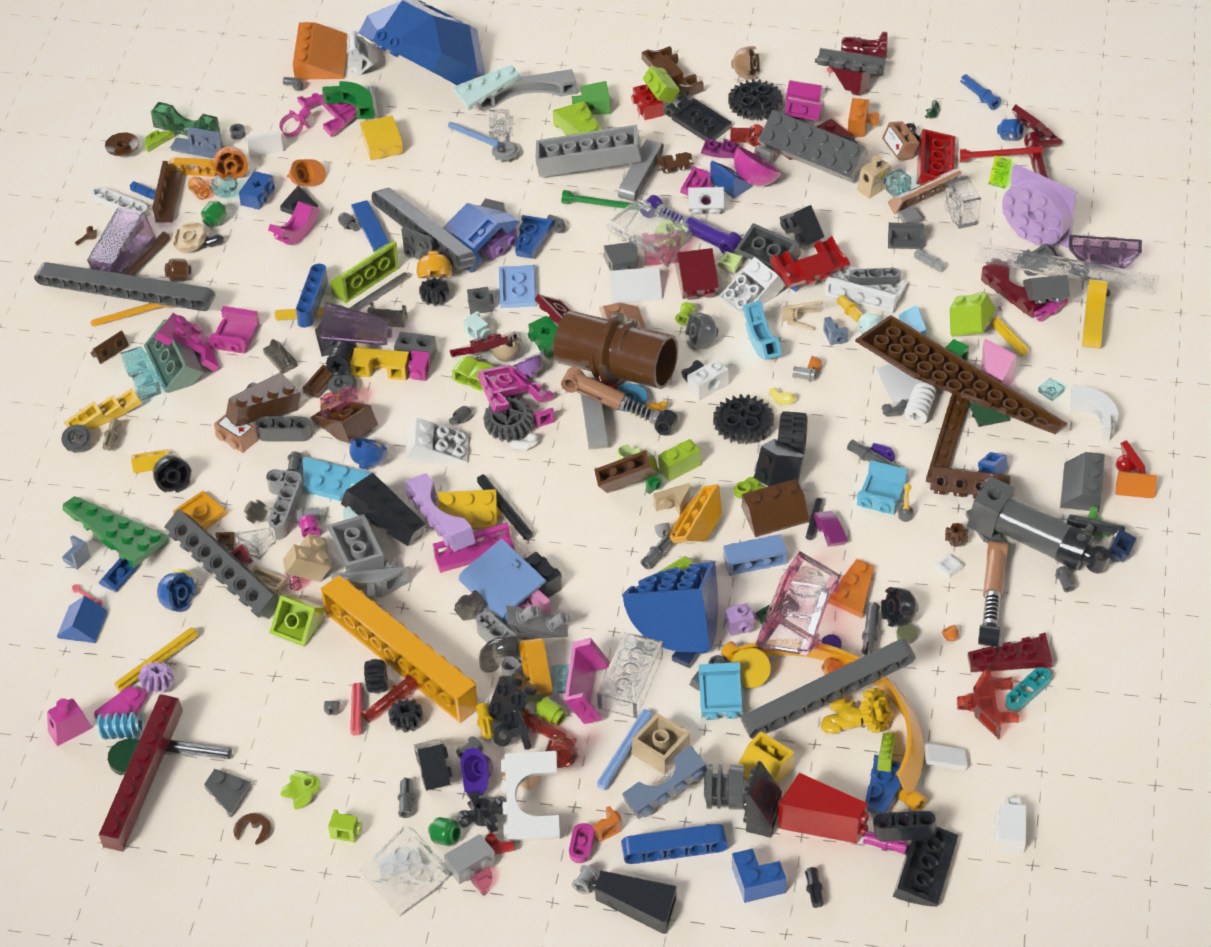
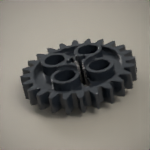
M752 79V82L746 80L745 84L739 82V86L734 85V89H730L728 105L729 109H732V113L737 112V116L743 115V119L749 117V120H752L753 117L756 120L759 117L765 119V116H770L772 110L780 111L783 95L781 90H778V86L773 87L774 83L768 84L767 80L764 83L761 82V79L758 82H755L754 79Z
M742 394L739 395V398L732 395V400L725 398V403L720 402V407L716 406V412H713V425H715V430H718V435H723L724 440L730 438L731 443L737 440L738 444L744 441L747 445L749 440L755 443L756 438L761 441L762 436L767 437L768 432H772L774 413H772L773 409L769 408V403L764 404V399L757 401V396L751 399L749 394L746 398H743Z

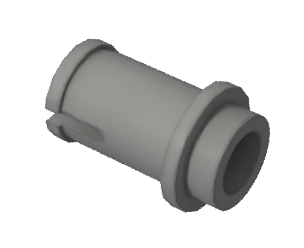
M793 367V371L800 372V374L792 373V378L807 379L809 382L811 380L815 381L817 371L813 367H810V369Z
M300 507L299 510H296L297 521L305 515H314L317 519L321 520L320 507L302 509Z

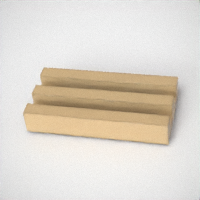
M254 566L251 570L252 573L258 574L256 576L278 596L280 591L285 589L284 586H287L289 583L288 578Z

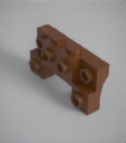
M671 46L659 50L647 49L641 52V60L648 67L654 66L666 70L667 74L680 89L677 95L686 92L690 96L704 90V82H697L696 74L683 77L682 70L676 65L679 63L678 54H672Z

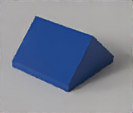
M711 161L710 182L717 187H724V192L733 199L752 188L753 185L741 179L732 168L716 161Z
M84 595L69 605L57 633V638L96 643L107 616V610Z

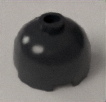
M174 454L165 455L155 463L152 470L153 480L163 492L175 491V493H179L190 484L192 470L187 461L182 457Z
M887 588L885 590L887 593L886 598L881 600L882 618L888 621L887 626L899 627L911 623L919 608L914 594L906 588Z

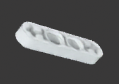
M96 186L91 189V198L95 203L138 220L145 219L148 216L147 205L102 186ZM130 204L128 207H122L123 205Z

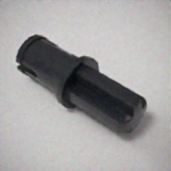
M809 867L805 870L807 880L806 891L810 894L812 907H822L824 905L821 892L823 884L820 882L819 870L816 867Z

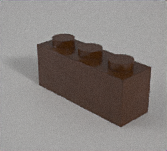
M647 450L594 469L597 485L606 493L659 474L655 456Z

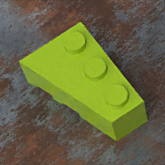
M584 101L552 110L553 126L562 129L565 135L601 130Z

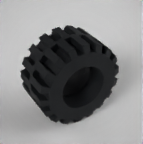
M782 411L778 429V441L805 455L807 439V414L803 412Z

